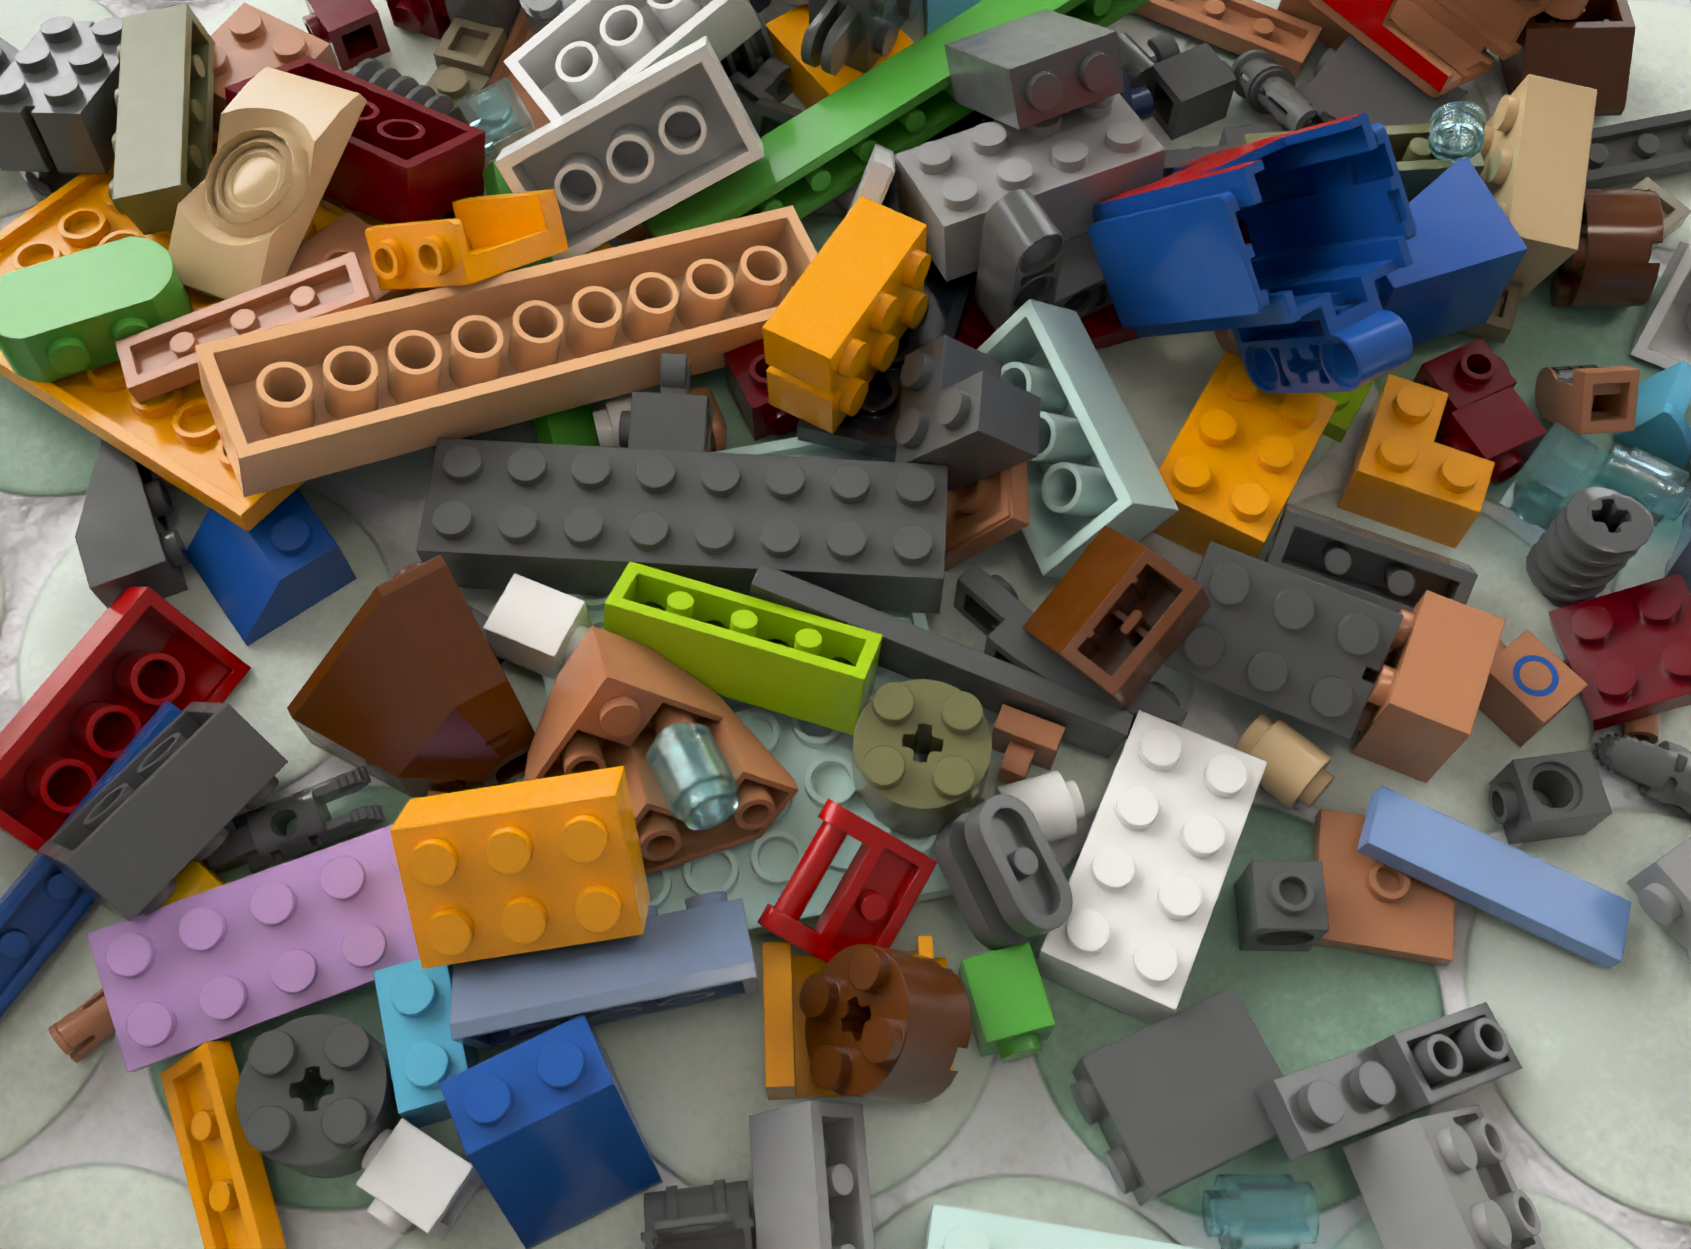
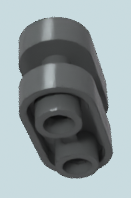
M995 795L974 807L970 812L964 813L948 822L939 830L934 847L938 865L972 934L982 945L994 951L1020 945L1029 941L1032 937L1041 936L1059 928L1068 920L1073 905L1069 883L1033 812L1023 801L1012 795Z

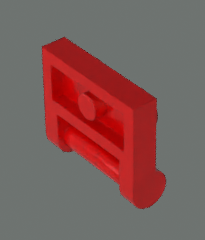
M827 799L817 816L823 822L774 906L767 903L757 923L770 932L826 963L843 949L856 944H870L890 948L938 863L841 805ZM850 835L862 842L816 925L814 928H811L799 921L846 836Z

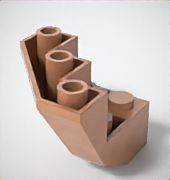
M595 626L590 627L556 677L528 751L524 781L625 766L646 875L761 838L799 790L790 774L715 691L651 647Z

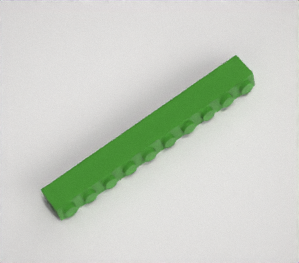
M982 0L761 137L764 157L642 222L641 225L648 239L792 205L799 219H802L860 182L875 143L894 151L895 155L919 146L974 111L954 101L944 44L1044 9L1107 28L1150 0Z

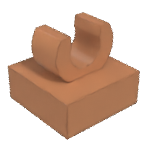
M1002 704L992 731V749L1005 753L997 780L1006 784L1024 780L1028 775L1031 764L1050 771L1066 727Z

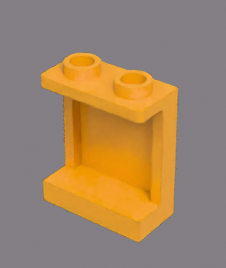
M555 189L468 197L452 202L456 217L453 219L376 225L365 230L371 263L375 270L380 290L470 285L569 250Z

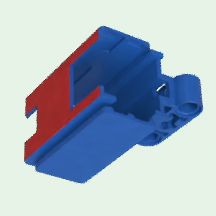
M1367 111L1204 155L1173 169L1172 175L1152 184L1124 191L1093 205L1092 217L1095 223L1088 227V234L1121 325L1124 328H1132L1140 338L1232 329L1250 380L1258 389L1268 394L1349 392L1406 364L1412 357L1413 342L1409 329L1397 314L1390 310L1382 309L1374 281L1399 268H1405L1414 264L1407 240L1415 237L1417 230L1386 128L1381 123L1371 124ZM1235 212L1239 221H1245L1252 245L1251 243H1244ZM1360 299L1362 303L1351 307V304L1335 306L1344 301Z

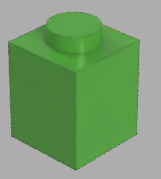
M1030 942L962 959L957 976L960 978L968 996L971 1026L980 1056L984 1057L999 1053L1002 1062H1010L1040 1052L1042 1050L1040 1041L1049 1038L1056 1024Z

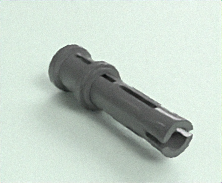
M1252 49L1241 54L1233 63L1231 69L1237 78L1234 91L1238 96L1245 98L1254 111L1260 114H1271L1289 131H1296L1331 121L1324 110L1319 109L1303 93L1295 88L1293 75L1286 67L1277 64L1268 52L1261 49ZM1243 73L1249 78L1248 81L1242 77Z

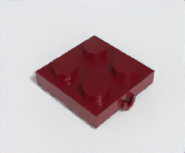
M1681 573L1549 611L1550 624L1565 659L1563 662L1588 684L1579 693V696L1594 731L1691 705V594Z

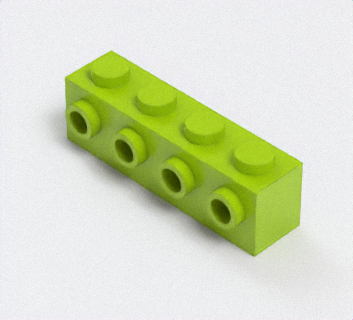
M631 561L604 603V630L651 647L720 696L854 735L858 718L868 704L872 694L883 638L882 634Z

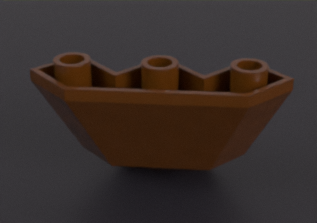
M441 554L424 563L418 562L405 566L392 579L376 586L287 707L294 722L312 744L356 768L366 765L369 775L410 797H427L429 790L452 793L514 783L525 777L528 751L535 735L514 690Z

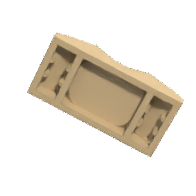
M265 67L242 88L220 115L217 152L210 162L206 178L181 200L177 206L168 252L184 288L224 301L286 276L367 102L360 93L270 67Z

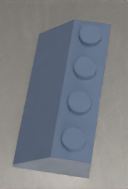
M726 891L703 893L685 899V910L658 915L657 906L649 905L643 935L453 964L450 1011L451 1038L453 1041L480 1050L531 1039L583 1013L590 1025L595 1026L758 992L760 990L743 900L739 898L728 901Z

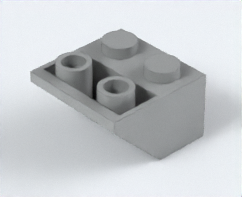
M1479 1104L1419 1117L1342 1147L1384 1249H1545L1538 1235L1541 1225L1537 1211L1530 1198L1523 1191L1517 1189L1505 1163L1507 1150L1504 1139L1493 1121L1484 1117Z

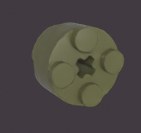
M929 679L889 682L882 685L875 692L873 698L862 710L855 726L853 738V781L860 799L862 798L866 806L874 813V817L885 827L907 835L938 834L945 824L964 813L970 812L978 805L984 791L992 755V735L979 699L971 693L961 691L952 685ZM918 753L928 755L927 762L913 760L914 755Z

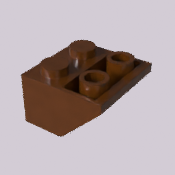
M1589 0L1581 15L1577 19L1572 20L1555 18L1545 12L1529 18L1516 40L1522 46L1519 53L1504 61L1499 58L1508 95H1511L1526 76L1531 74L1597 89L1594 116L1621 115L1626 106L1636 28L1628 1Z
M1104 526L1022 628L1126 710L1211 605L1203 587L1149 547Z

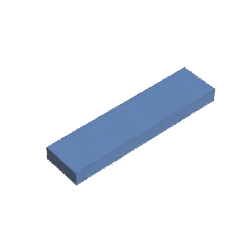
M1381 786L1371 795L1357 852L1604 968L1609 969L1622 962L1631 908L1630 901L1387 787Z

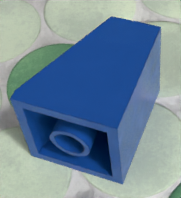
M1464 158L1457 160L1409 202L1417 230L1415 237L1407 240L1414 264L1405 268H1399L1374 281L1382 309L1394 312L1404 321L1412 336L1413 345L1485 324L1528 249L1470 160ZM1361 299L1344 301L1337 306L1351 304V307L1362 303Z
M584 1013L439 1083L468 1159L525 1249H531L663 1182L608 1053Z

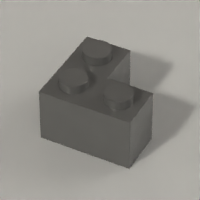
M943 335L905 355L900 374L902 392L899 420L895 429V439L897 441L895 462L948 465L947 490L954 492L1031 460L1038 455L1041 397L1002 380V361L947 335Z

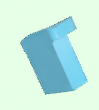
M1683 360L1640 382L1638 385L1635 430L1615 432L1614 439L1649 459L1679 467L1687 466L1691 458V429L1684 418V414L1691 400V365Z

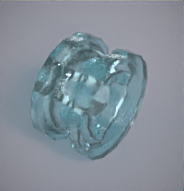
M1456 101L1442 105L1433 112L1429 121L1430 134L1428 145L1429 150L1435 157L1445 161L1456 162L1464 158H1472L1481 151L1485 144V113L1481 107L1471 102Z

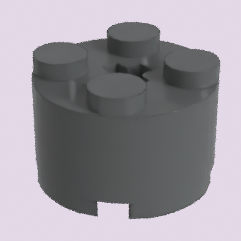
M316 1014L303 1016L261 1034L250 1047L249 1058L243 1067L237 1087L236 1106L238 1118L249 1144L268 1158L304 1175L316 1178L342 1177L363 1169L361 1163L372 1142L384 1130L390 1129L393 1131L401 1118L404 1119V1117L398 1114L387 1049L356 1023L335 1015ZM327 1085H332L334 1087L333 1094L322 1096L318 1109L315 1108L316 1097L323 1094Z

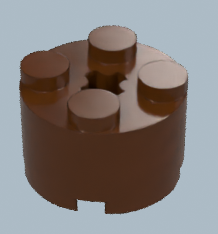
M1585 189L1578 250L1558 267V272L1552 278L1550 301L1553 307L1643 306L1647 303L1654 290L1660 263H1649L1652 243H1663L1664 231L1661 201L1655 191L1641 189Z
M856 944L837 953L825 965L820 974H811L805 980L799 996L801 1010L806 1015L805 1038L811 1062L810 1073L813 1082L821 1089L831 1090L844 1096L907 1104L925 1103L941 1095L951 1085L958 1071L950 1070L958 1047L967 1049L971 1034L970 1004L960 978L951 969L943 968L934 961L935 959L885 947Z

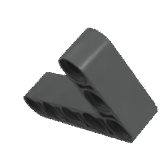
M1025 189L1009 192L992 205L986 213L983 222L974 301L995 331L1029 299L1076 311L1080 319L1113 304L1088 232L1065 240L1063 234L1037 200ZM1235 212V216L1242 234L1243 230L1246 227L1245 221H1239L1237 213Z

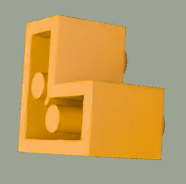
M1389 374L1368 413L1337 508L1456 548L1481 513L1495 462L1434 442L1449 393Z

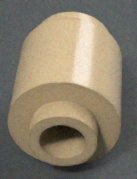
M1261 714L1248 727L1233 747L1236 750L1267 762L1259 786L1290 810L1299 801L1310 808L1335 778L1325 770L1330 764L1332 757L1282 719L1274 722L1265 714Z

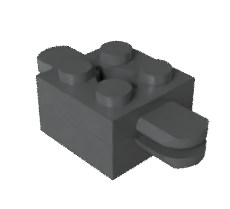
M809 0V27L804 33L801 45V59L805 64L814 68L821 65V69L824 72L833 76L837 75L843 65L866 73L873 67L881 55L885 57L891 52L899 29L907 19L913 20L916 17L923 0Z

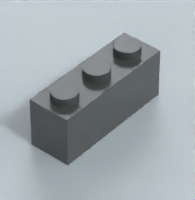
M1288 503L1285 505L1265 558V562L1398 613L1401 609L1412 612L1427 590L1466 605L1478 577V574L1469 564Z

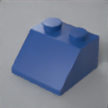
M298 489L249 532L209 508L187 549L191 564L247 646L357 579L338 544Z

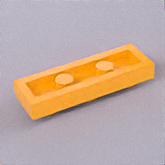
M230 1040L207 1041L160 1073L204 1249H287L261 1152L249 1144L238 1118L236 1095L240 1075Z

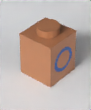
M1526 630L1508 646L1501 640L1499 641L1479 710L1521 748L1559 714L1588 684L1529 630Z

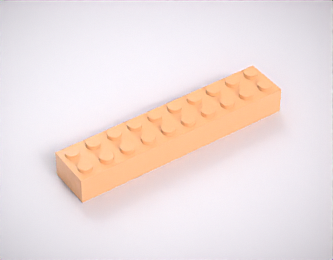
M792 205L510 271L470 285L442 287L195 345L201 386L243 497L432 447L437 445L438 438L461 439L631 393L632 391L660 385L662 353L687 354V364H691V376L725 367L724 353L763 339L762 327L810 265L817 252Z

